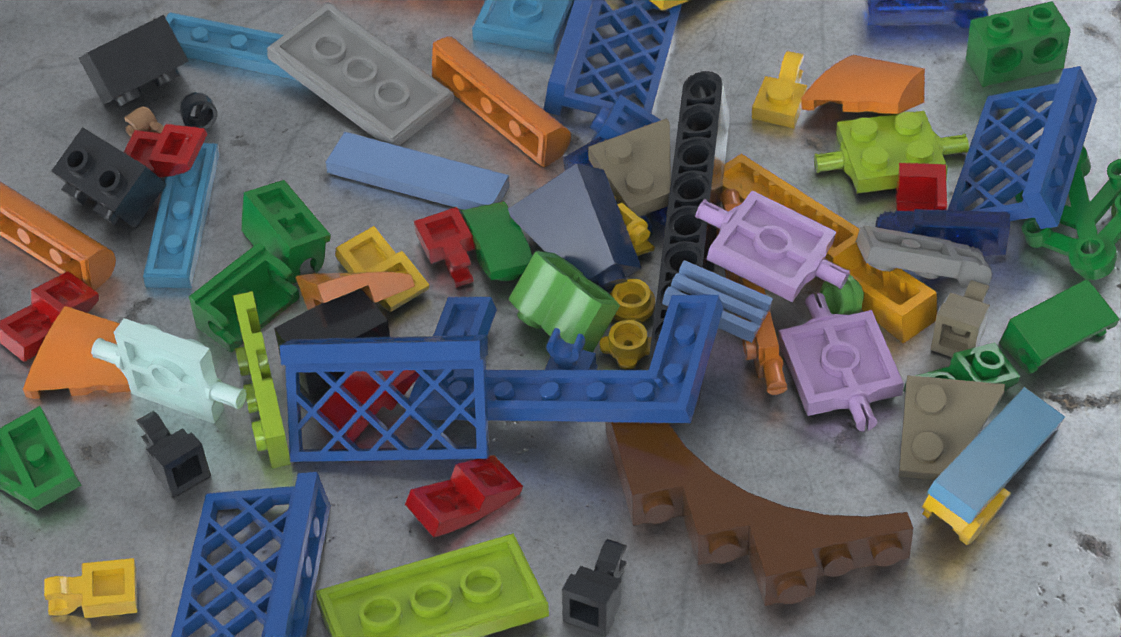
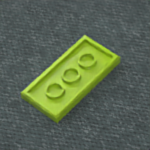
M514 533L315 591L317 604L330 637H482L549 617L548 602Z

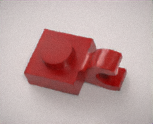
M454 207L415 220L416 235L430 263L445 260L448 272L456 288L474 282L468 269L471 261L467 254L468 251L475 249L473 236L458 208Z

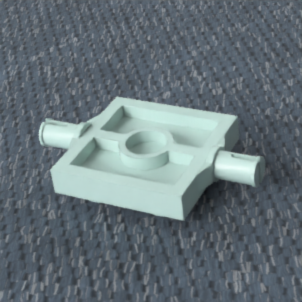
M124 318L114 331L117 344L105 341L102 338H98L93 344L92 357L115 364L127 378L131 394L213 424L216 423L224 411L223 403L235 409H240L246 400V389L226 384L220 378H217L210 348L205 347L197 340H185L165 333L154 325H142Z

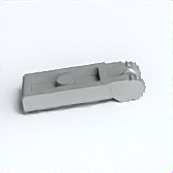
M863 225V227H860L856 239L858 248L865 262L878 270L893 271L894 268L913 271L915 274L928 279H937L939 276L956 278L961 287L966 288L971 280L987 285L993 279L990 265L984 259L983 253L978 248H974V246L970 248L969 245L954 243L950 240Z

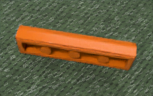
M444 37L433 42L432 77L452 91L458 99L543 168L564 155L571 141L569 129L453 37Z
M0 181V235L60 274L69 271L93 290H97L110 278L116 264V257L112 250Z

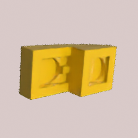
M375 226L336 247L335 257L348 273L396 272L412 276L415 287L378 301L389 312L429 289V283L403 251L396 254Z

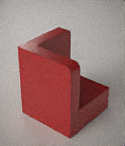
M899 163L896 187V231L922 236L943 237L947 212L946 164Z

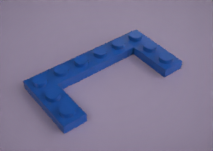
M719 295L671 296L649 370H486L488 421L691 423L723 312V305ZM448 297L433 336H488L497 311L492 297ZM453 369L441 382L462 403L474 391V369ZM444 370L428 371L437 378ZM421 375L415 381L408 399L412 404L430 386ZM435 389L418 406V409L429 420H447L456 410ZM474 398V400L467 406V408H468L474 415H475V398ZM460 413L455 420L467 419Z

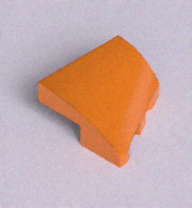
M851 55L834 64L814 81L801 98V109L814 111L818 106L834 102L843 104V112L870 111L899 114L925 103V68Z
M396 272L311 273L295 277L307 310L360 288L372 302L376 303L415 287L411 275Z
M64 306L48 331L32 363L23 387L25 397L40 399L42 390L68 388L71 396L88 395L98 390L109 393L131 392L127 378L115 364L93 358V354H91L93 344L98 338L117 344L114 331L120 323Z

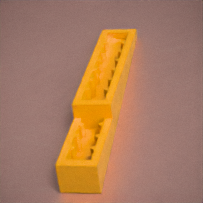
M742 153L725 163L722 192L727 189L737 190L740 203L744 202L751 191L757 192L836 231L833 244L826 253L825 259L846 270H850V275L859 282L863 290L864 299L861 310L864 312L872 310L877 323L901 343H906L936 321L937 292L902 269L894 268L893 271H882L866 263L856 243L860 230L858 227Z

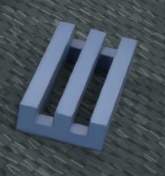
M684 260L680 266L679 273H676L672 279L671 287H668L665 291L662 304L669 306L672 295H687L682 293L681 290L691 295H719L723 305V312L718 328L752 343L771 308L773 298ZM725 310H728V311H730V312H732V313H735V314H737V315H739V316H742V317H744V318H746V319H748V320H751V322H749V321H747V320H744V319H742V318H740V317H737V316H735V315H733V314H731V313H728V312H726Z

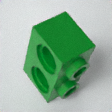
M1053 1L972 19L970 22L966 60L982 87L1063 69L1071 29Z

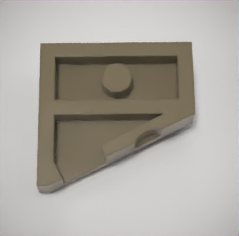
M667 118L588 147L589 161L593 167L604 169L618 204L623 203L638 217L668 206L671 185L670 122Z
M907 375L898 477L935 480L981 433L985 422L1003 398L1005 384Z

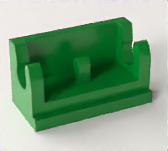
M281 180L243 193L241 231L253 246L258 242L261 243L268 252L290 268L292 274L285 280L292 284L297 283L295 277L301 275L300 267L302 263L310 258L311 268L316 273L319 272L324 264L326 243L330 242L331 234L287 182Z
M258 242L189 296L196 328L232 353L235 351V348L243 344L233 295L253 291L259 324L262 329L300 299L299 290L292 283L285 280L292 274V271L284 262L268 252L265 246Z
M1085 279L1011 318L999 344L1004 350L1007 349L1017 364L1027 374H1031L1037 371L1038 367L1047 363L1049 359L1092 336L1099 338L1107 333L1106 329L1109 330L1115 327L1120 319L1091 282Z

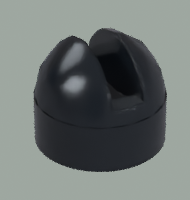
M192 92L181 101L180 115L185 126L205 128L206 130L215 123L217 109L208 95ZM196 106L195 116H190L193 107Z

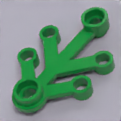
M1083 146L1068 193L1071 207L1064 206L1059 222L1076 229L1079 239L1054 232L1052 228L1040 229L1035 218H1029L1024 222L1022 232L1026 243L1030 247H1044L1068 256L1072 269L1081 277L1088 280H1097L1106 277L1113 271L1118 256L1115 244L1121 238V159H1117L1109 164L1107 167L1109 180L1090 201L1084 177L1091 170V162L1088 152ZM1023 191L1015 196L1017 203L1023 201ZM1115 203L1117 214L1098 234L1096 224Z

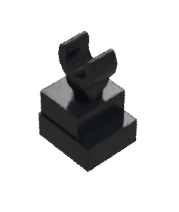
M154 410L136 420L137 424L145 432L141 437L149 447L146 451L153 473L162 482V486L172 498L211 476L203 445L192 432L187 434L182 428L170 434L162 419Z
M606 539L594 570L580 566L575 575L570 573L562 588V621L604 636L607 635L621 605L622 580L618 578L623 573L627 561L621 560L627 545Z

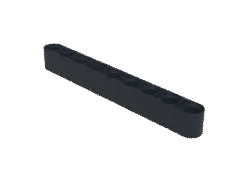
M711 71L697 72L689 76L682 88L648 370L668 306L662 304L664 293L668 287H671L672 279L676 273H679L682 262L685 260L714 272V263L706 259L710 245L717 238L716 227L695 216L698 207L704 199L718 207L721 205L720 194L722 193L730 113L722 78ZM681 290L682 293L687 294V295H691V294L686 293V292H684V291ZM700 389V393H699V396H698V400H697V403H696L695 410L698 408V405H699V402H700L701 389Z

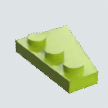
M253 291L233 295L244 347L235 348L241 377L251 375L252 383L243 385L247 393V406L249 414L259 412L261 418L260 421L251 422L257 451L268 449L272 469L291 465Z

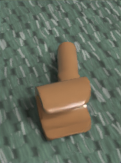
M145 106L135 109L124 118L130 124L125 128L130 137L134 130L161 133L164 128L163 124L157 122L152 111Z

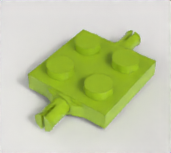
M925 110L871 118H858L837 122L836 136L840 145V151L814 153V167L816 173L843 169L852 178L857 193L894 189L897 187L899 163L946 164L943 155L968 153L969 142L965 133L947 137L938 136L932 130ZM946 164V181H947V172H948L947 164Z

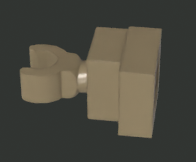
M971 280L964 296L950 292L945 303L942 304L937 313L930 350L952 357L955 352L979 346L980 339L985 331L990 307L989 304L983 303L990 288L989 285Z

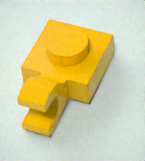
M786 51L778 79L769 76L764 77L752 105V119L795 128L802 111L801 98L807 91V85L800 84L803 76V70L800 69V66L804 59V54Z
M128 558L82 563V576H53L44 579V598L48 600L49 615H67L74 612L79 606H82L84 618L138 613L135 559Z

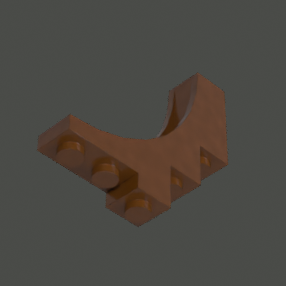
M605 422L606 434L633 526L645 523H663L671 518L683 516L698 565L712 562L727 563L735 560L737 557L748 555L764 606L777 603L794 604L807 597L815 596L817 577L820 576L836 577L844 575L850 570L874 565L890 566L900 560L910 558L914 528L908 512L874 516L826 515L783 506L749 493L715 473L685 446L669 423Z

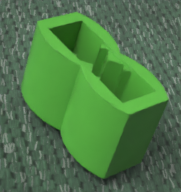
M535 251L509 297L512 305L519 310L517 316L521 321L533 328H543L549 336H551L554 328H559L562 340L574 344L578 334H582L585 338L583 350L594 352L620 307V304L609 293L588 280L581 271L567 260L555 253Z

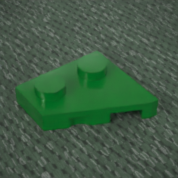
M41 406L0 428L1 490L35 510H39L82 486Z

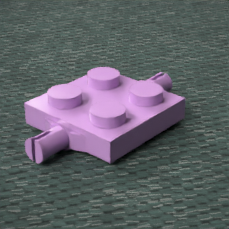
M751 191L741 205L729 212L708 202L706 199L698 207L696 218L720 228L719 235L710 245L706 260L790 302H793L805 283L815 277L831 283L839 289L843 288L849 277L850 270H846L825 259L826 253L833 244L836 231L757 192Z
M817 293L815 298L814 294H811L806 298L805 304L812 319L803 325L780 329L778 339L807 416L848 408L854 418L857 430L865 431V424L867 430H871L876 426L877 419L874 417L869 403L901 396L904 385L872 310L851 315L831 314L825 296L822 293Z

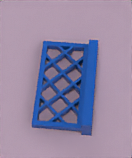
M575 0L548 81L543 109L547 113L560 116L563 106L597 114L603 105L610 109L620 95L627 97L635 94L644 105L643 109L652 113L682 3L664 10L670 12V16L654 21L646 11L653 8L661 9L650 0H623L627 6L612 10L605 0ZM635 15L643 26L629 30L621 20ZM610 24L618 35L603 39L596 29ZM652 35L659 43V46L645 50L638 39ZM627 44L635 55L620 59L612 49ZM601 53L609 64L595 69L586 58ZM643 64L652 75L637 80L629 69ZM618 73L626 85L612 90L603 78ZM590 83L600 92L599 95L594 97L575 93L577 88Z
M1080 66L1063 69L1059 83L987 96L946 213L945 224L949 230L1035 218L1040 229L1058 227L1097 102V98ZM1053 101L1051 105L1040 113L1036 111L1045 102ZM1014 108L999 120L996 119L999 110ZM1026 116L1031 118L1014 132L1010 130V128ZM1044 128L1042 135L1036 138L1030 144H1028L1025 141L1033 134L1038 132L1040 129ZM1003 135L1005 139L990 150H985L986 146L999 136ZM1016 147L1021 149L1004 163L999 161ZM1034 159L1032 166L1018 176L1014 173ZM990 166L995 168L980 181L975 182V178ZM1006 178L1011 181L995 194L991 195L988 193V191ZM1023 191V201L1021 203L1004 205ZM980 197L984 200L973 210L964 211L965 208Z
M487 335L291 339L281 344V365H285L290 462L487 459L489 457L486 382ZM453 369H474V391L462 403L441 382ZM404 370H415L430 384L413 404L392 385V382ZM428 370L444 371L435 378ZM355 371H366L381 385L364 405L343 386V383ZM379 371L394 372L386 379ZM317 372L331 386L315 405L300 392L299 373ZM330 372L345 373L337 380ZM434 389L456 408L453 414L439 428L418 409V406ZM385 390L407 410L390 429L368 409ZM336 391L357 410L341 429L319 410ZM474 398L475 415L467 408ZM301 406L308 411L302 420ZM460 413L476 427L477 447H458L443 433ZM410 415L417 419L432 434L421 448H409L394 434ZM361 416L383 435L372 448L360 449L345 435ZM312 417L334 436L323 449H303L302 428ZM438 439L445 447L429 446ZM388 440L396 448L380 447ZM339 441L347 449L331 448Z
M318 472L298 473L295 486L206 493L171 637H189L205 624H208L215 631L210 637H235L255 620H258L264 626L261 637H306L331 508ZM289 504L288 510L271 523L262 516L276 505ZM240 509L242 511L222 527L216 522L218 510ZM252 522H255L262 528V530L243 544L233 537ZM275 539L280 544V549L265 561L261 562L253 555ZM224 543L234 550L214 566L206 561L207 556ZM244 561L254 568L234 584L224 577ZM264 579L272 584L271 590L256 602H251L244 595ZM214 583H217L225 590L204 607L197 602L198 595ZM237 601L245 610L223 626L214 617Z

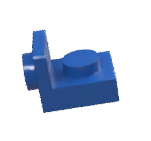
M620 95L610 109L603 105L596 114L589 127L595 134L588 147L601 143L605 139L609 140L655 123L661 119Z

